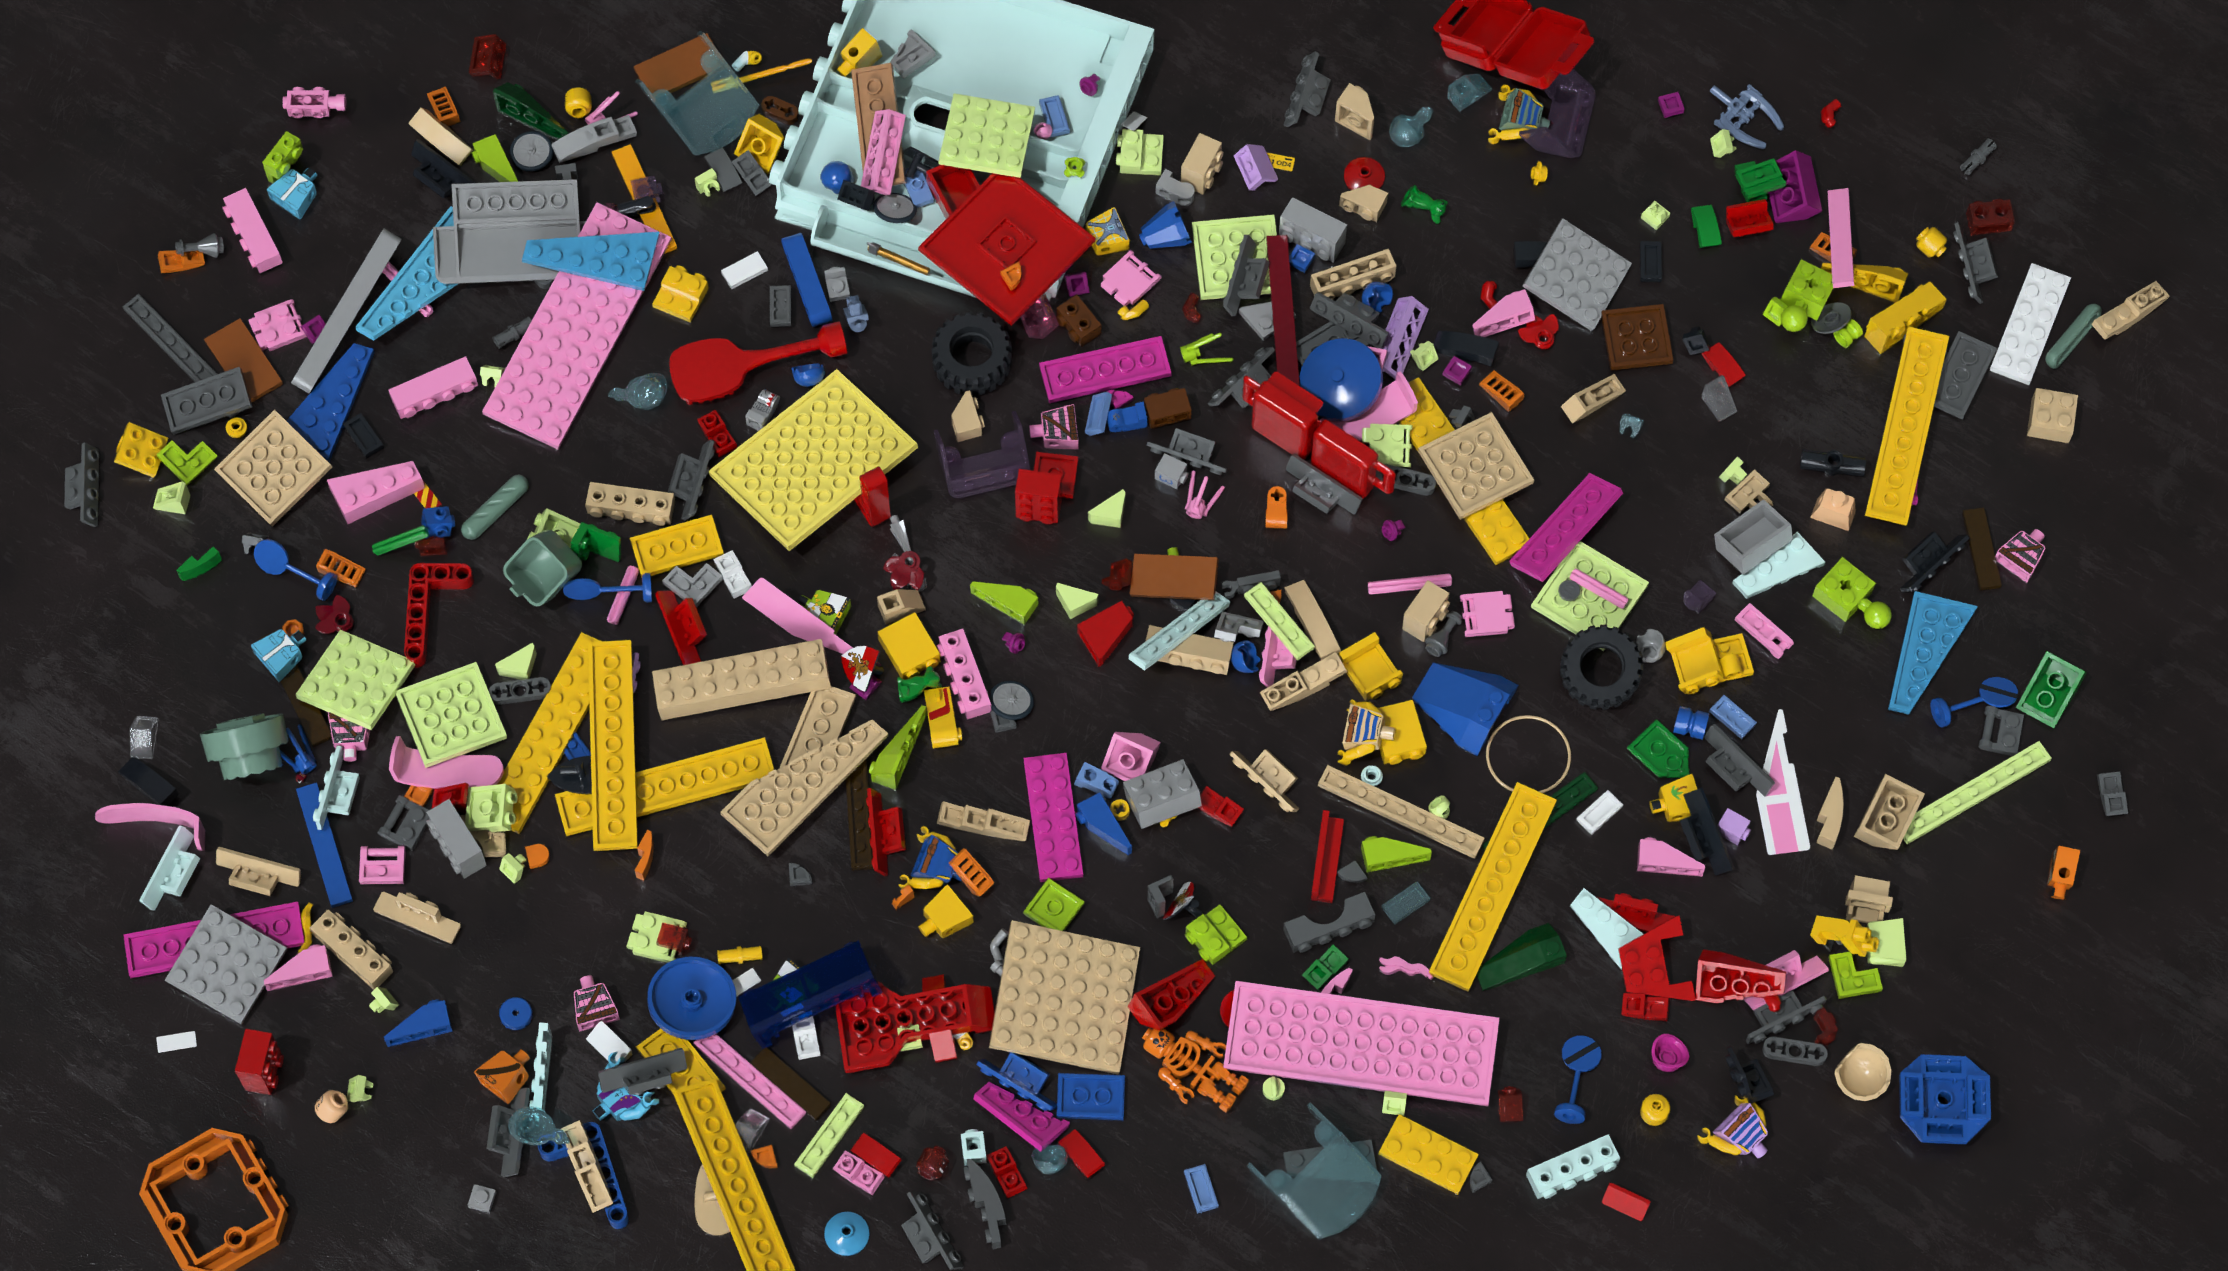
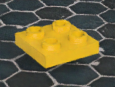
M129 422L118 443L114 462L154 478L161 461L157 457V453L166 446L168 437Z
M1742 633L1713 640L1725 677L1719 683L1754 674Z

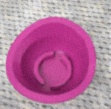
M1662 1034L1655 1039L1651 1053L1653 1063L1657 1069L1663 1072H1674L1688 1062L1689 1052L1687 1047L1677 1037L1671 1034Z

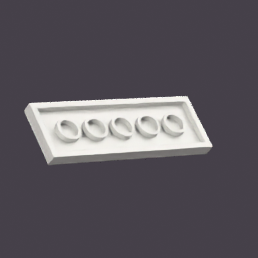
M2031 263L1989 371L2027 385L2030 384L2071 277Z

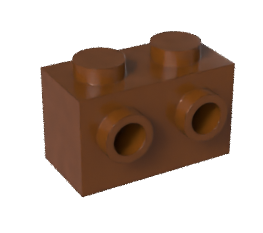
M1078 295L1057 307L1056 320L1061 327L1065 326L1069 331L1068 335L1074 343L1077 342L1082 347L1101 335L1100 322Z
M1173 388L1166 393H1153L1144 398V407L1151 429L1191 419L1192 410L1185 388Z

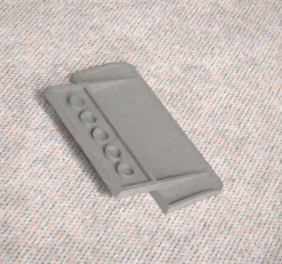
M577 179L452 184L454 226L433 227L436 279L443 284L554 280L559 271L523 263L522 257L527 240L578 237L586 221H579Z

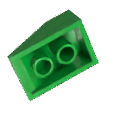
M2046 651L2016 708L2055 728L2087 671L2050 651Z

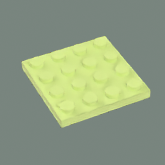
M954 93L940 152L939 164L1021 178L1035 107Z
M1274 215L1192 222L1201 300L1226 297L1229 280L1232 278L1234 263L1238 258L1240 244L1243 241L1244 235H1249L1256 243L1253 258H1266L1268 260L1266 236L1277 235ZM1269 267L1260 295L1271 294Z
M1580 541L1557 566L1531 604V608L1574 634L1581 630H1587L1589 626L1593 625L1595 627L1607 625L1608 628H1613V626L1620 628L1648 587L1649 582ZM1577 568L1628 597L1629 600L1627 605L1621 609L1579 585L1580 594L1578 598L1574 601H1565L1559 596L1558 589L1563 581L1571 580L1570 575Z
M340 630L297 691L296 697L301 701L372 730L396 695L395 692L401 688L415 667V664L400 654Z
M477 662L407 686L395 692L425 768L507 739L506 732Z

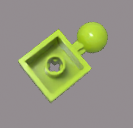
M1802 259L1800 260L1781 298V301L1788 305L1781 314V323L1786 330L1790 332L1802 330L1807 324L1808 317L1816 321L1818 320L1834 289L1831 273Z
M1843 557L1815 587L1813 597L1844 622L1858 608L1864 612V619L1872 628H1884L1891 621L1892 613L1888 605L1883 602L1872 603L1867 599L1872 594L1876 583Z

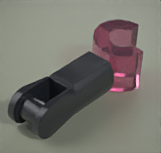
M650 196L620 203L618 208L616 204L605 203L606 207L627 217L651 213L656 209V204Z

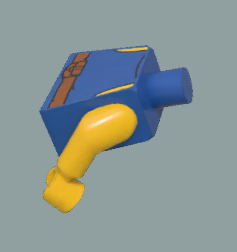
M926 826L921 827V832L925 833V835L917 834L918 840L923 845L910 875L913 878L910 879L905 874L901 875L900 879L907 880V883L904 885L898 884L901 889L907 885L916 889H931L947 884L951 878L962 881L949 865V862L958 854L950 839L936 832L930 833Z

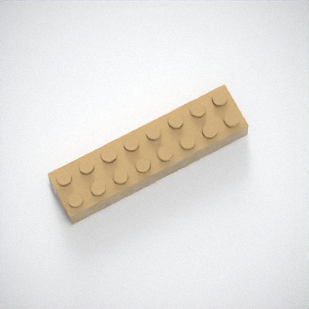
M822 639L652 671L657 708L662 720L831 688Z

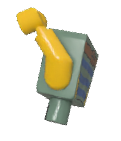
M1508 85L1501 87L1502 92L1498 93L1499 99L1506 101L1499 126L1501 132L1494 128L1489 130V135H1496L1494 138H1488L1490 144L1498 143L1500 138L1502 140L1527 138L1536 132L1537 129L1543 131L1548 129L1550 120L1541 117L1543 104L1538 102L1531 91L1517 88L1510 90Z

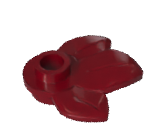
M906 551L901 556H892L885 562L883 569L892 573L890 582L894 590L901 589L908 583L914 589L919 590L923 584L924 573L919 567L920 557L916 552ZM908 557L913 559V564L910 566L906 564Z
M336 595L332 606H316V614L320 622L316 625L315 629L323 634H331L340 630L349 631L353 626V618L349 614L350 605L348 601L342 596ZM341 621H347L346 624L339 625Z

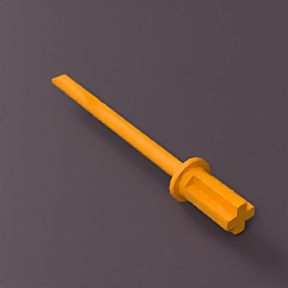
M812 59L799 60L788 65L778 66L740 78L733 74L732 77L711 82L714 94L735 88L738 90L741 83L810 64Z

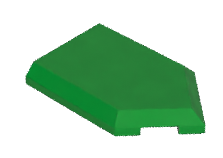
M1657 719L1627 747L1657 777L1683 778L1689 775L1688 747Z

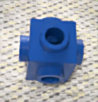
M448 506L423 509L421 524L429 530V536L426 538L451 536V529L455 527L454 515H450Z

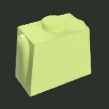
M1903 918L1869 922L1867 927L1871 930V936L1879 939V945L1876 952L1867 951L1868 963L1903 967L1906 962Z

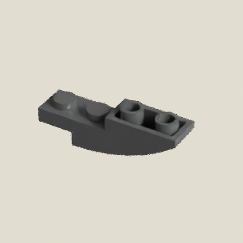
M967 1159V1167H964L966 1181L970 1180L972 1187L968 1189L970 1202L974 1201L975 1208L985 1207L981 1208L983 1222L987 1221L989 1228L985 1230L987 1243L991 1242L992 1249L1001 1248L998 1226L1006 1225V1218L999 1195L980 1166L972 1159Z

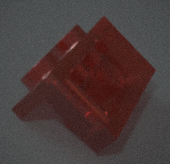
M496 34L475 37L469 74L472 77L490 74L495 79H500L506 43Z

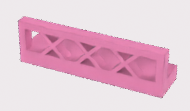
M890 109L875 111L861 182L862 187L883 195L891 194L906 115Z

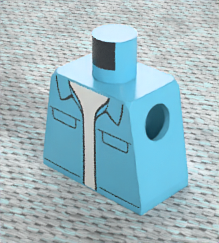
M307 168L301 175L294 169L289 170L267 188L269 198L298 219H301L317 194L315 185L312 183L317 177L316 172L311 168Z
M280 629L253 643L251 647L257 658L276 680L280 682L302 659L303 656L298 647L306 641V638L299 630L289 637Z

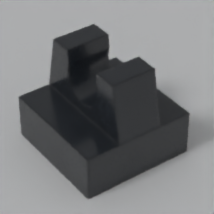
M1700 326L1694 327L1689 333L1683 334L1682 339L1690 355L1710 350L1711 345Z

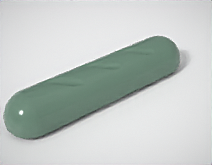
M2087 305L2048 351L2045 361L2050 368H2058L2093 327L2091 324L2102 313L2100 305Z
M519 474L512 476L463 523L461 527L462 535L470 540L478 538L528 490L529 483L527 478Z

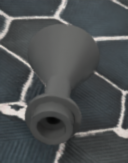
M213 233L197 243L183 244L182 240H179V242H175L176 254L181 256L184 255V252L199 251L217 258L219 253H223L224 245L222 237H217Z
M1455 611L1446 614L1448 621L1441 630L1425 639V649L1431 655L1440 657L1441 654L1444 655L1448 652L1449 633L1455 624L1460 625L1462 623V616Z

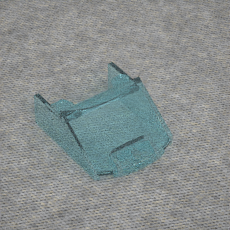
M702 31L697 32V34L708 47V50L701 56L700 64L708 75L676 100L668 90L658 89L651 93L643 81L640 79L635 81L693 155L713 152L731 143L743 132L748 118L753 117L759 107L758 102Z
M1309 1103L1307 1105L1309 1112L1320 1121L1315 1129V1138L1324 1149L1294 1179L1283 1170H1274L1264 1177L1251 1163L1247 1165V1168L1320 1240L1342 1232L1364 1214L1376 1196L1382 1175L1342 1132L1312 1103Z

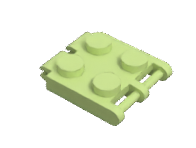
M1370 424V428H1362V443H1369V448L1378 454L1379 462L1401 468H1411L1409 452L1412 449V444H1410L1412 425ZM1404 430H1406V444H1404ZM1403 449H1405V463H1403Z
M646 911L644 915L636 914L632 930L638 933H630L626 947L633 950L634 955L666 963L675 960L678 946H681L682 941L680 938L683 928L687 926V922ZM677 926H678V927H679V930H678V933H677L676 938H674V935H675V932H676V929H677ZM671 945H674L671 956H668L671 949Z

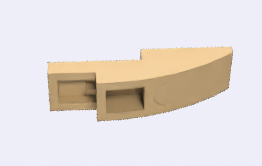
M2155 281L2126 298L2124 303L2095 319L2091 325L2104 339L2114 334L2118 335L2156 309L2169 298V295Z
M1335 652L1300 673L1298 671L1292 673L1260 693L1269 710H1276L1329 686V682L1345 674L1347 670Z

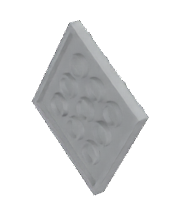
M1562 218L1522 287L1590 331H1593L1602 317L1601 311L1606 310L1632 263Z
M210 905L165 981L242 1025L265 987L264 980L273 974L287 948L217 907Z

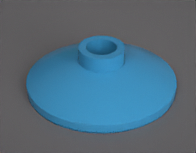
M841 1212L828 1221L824 1232L825 1241L828 1247L836 1254L842 1256L855 1255L867 1245L869 1227L860 1215L853 1212ZM845 1228L851 1230L850 1234L844 1235L842 1231Z

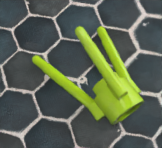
M1211 333L1193 343L1180 347L1184 362L1190 361L1191 366L1200 363L1232 362L1233 358L1197 359L1198 356H1201L1198 347L1221 337V333L1215 335Z

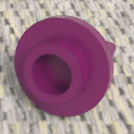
M1092 74L1090 77H1083L1079 82L1081 91L1088 96H1094L1098 91L1096 83L1101 78L1096 74Z
M1386 520L1382 526V533L1389 541L1396 540L1397 535L1402 533L1401 529H1404L1405 526L1402 520L1396 522Z
M1006 632L1002 637V640L1006 641L1005 645L1009 647L1011 653L1016 654L1025 646L1024 635L1021 633L1013 635Z

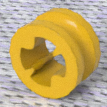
M1122 799L1112 802L1110 810L1116 820L1123 821L1127 819L1130 814L1128 803ZM1120 806H1123L1125 812L1116 814L1115 807L1120 808Z

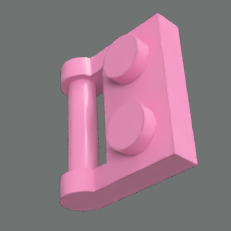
M361 846L359 883L404 884L406 847L368 848V846ZM368 857H397V860L368 861Z

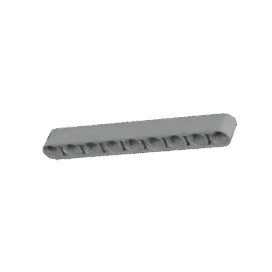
M383 228L291 384L308 394L311 392L402 240L400 237Z

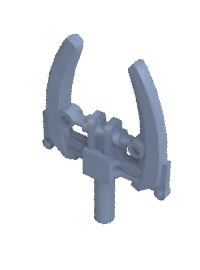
M1749 84L1747 90L1739 94L1741 96L1739 99L1736 97L1734 99L1730 98L1715 85L1710 89L1713 95L1728 106L1727 112H1722L1720 119L1714 121V125L1718 126L1721 130H1729L1730 135L1737 140L1756 148H1766L1765 142L1753 138L1740 130V125L1748 124L1749 118L1752 119L1754 117V110L1759 108L1769 116L1778 130L1784 129V124L1776 110L1752 85ZM1749 101L1753 102L1752 107L1747 109L1746 104ZM1734 117H1739L1738 122L1734 124L1731 122Z

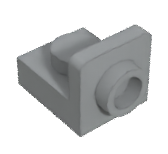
M832 267L824 271L830 302L850 297L845 267Z

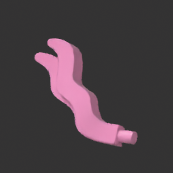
M1396 956L1390 959H1379L1380 963L1385 966L1379 967L1383 974L1391 975L1402 971L1409 976L1422 974L1430 980L1433 979L1429 969L1423 964H1410Z

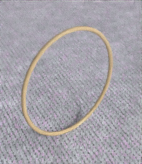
M1524 715L1508 719L1494 730L1488 740L1486 760L1491 774L1500 785L1513 792L1514 789L1504 784L1491 767L1489 758L1491 742L1495 734L1504 725L1519 719L1540 720L1551 725L1559 732L1565 741L1568 751V762L1562 777L1551 787L1538 792L1545 793L1552 790L1562 782L1570 768L1571 749L1566 736L1555 724L1538 716Z

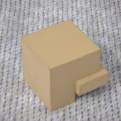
M1855 875L1846 896L1845 905H1848L1846 920L1853 919L1862 923L1883 921L1884 912L1889 913L1892 906L1893 897H1888L1890 882Z

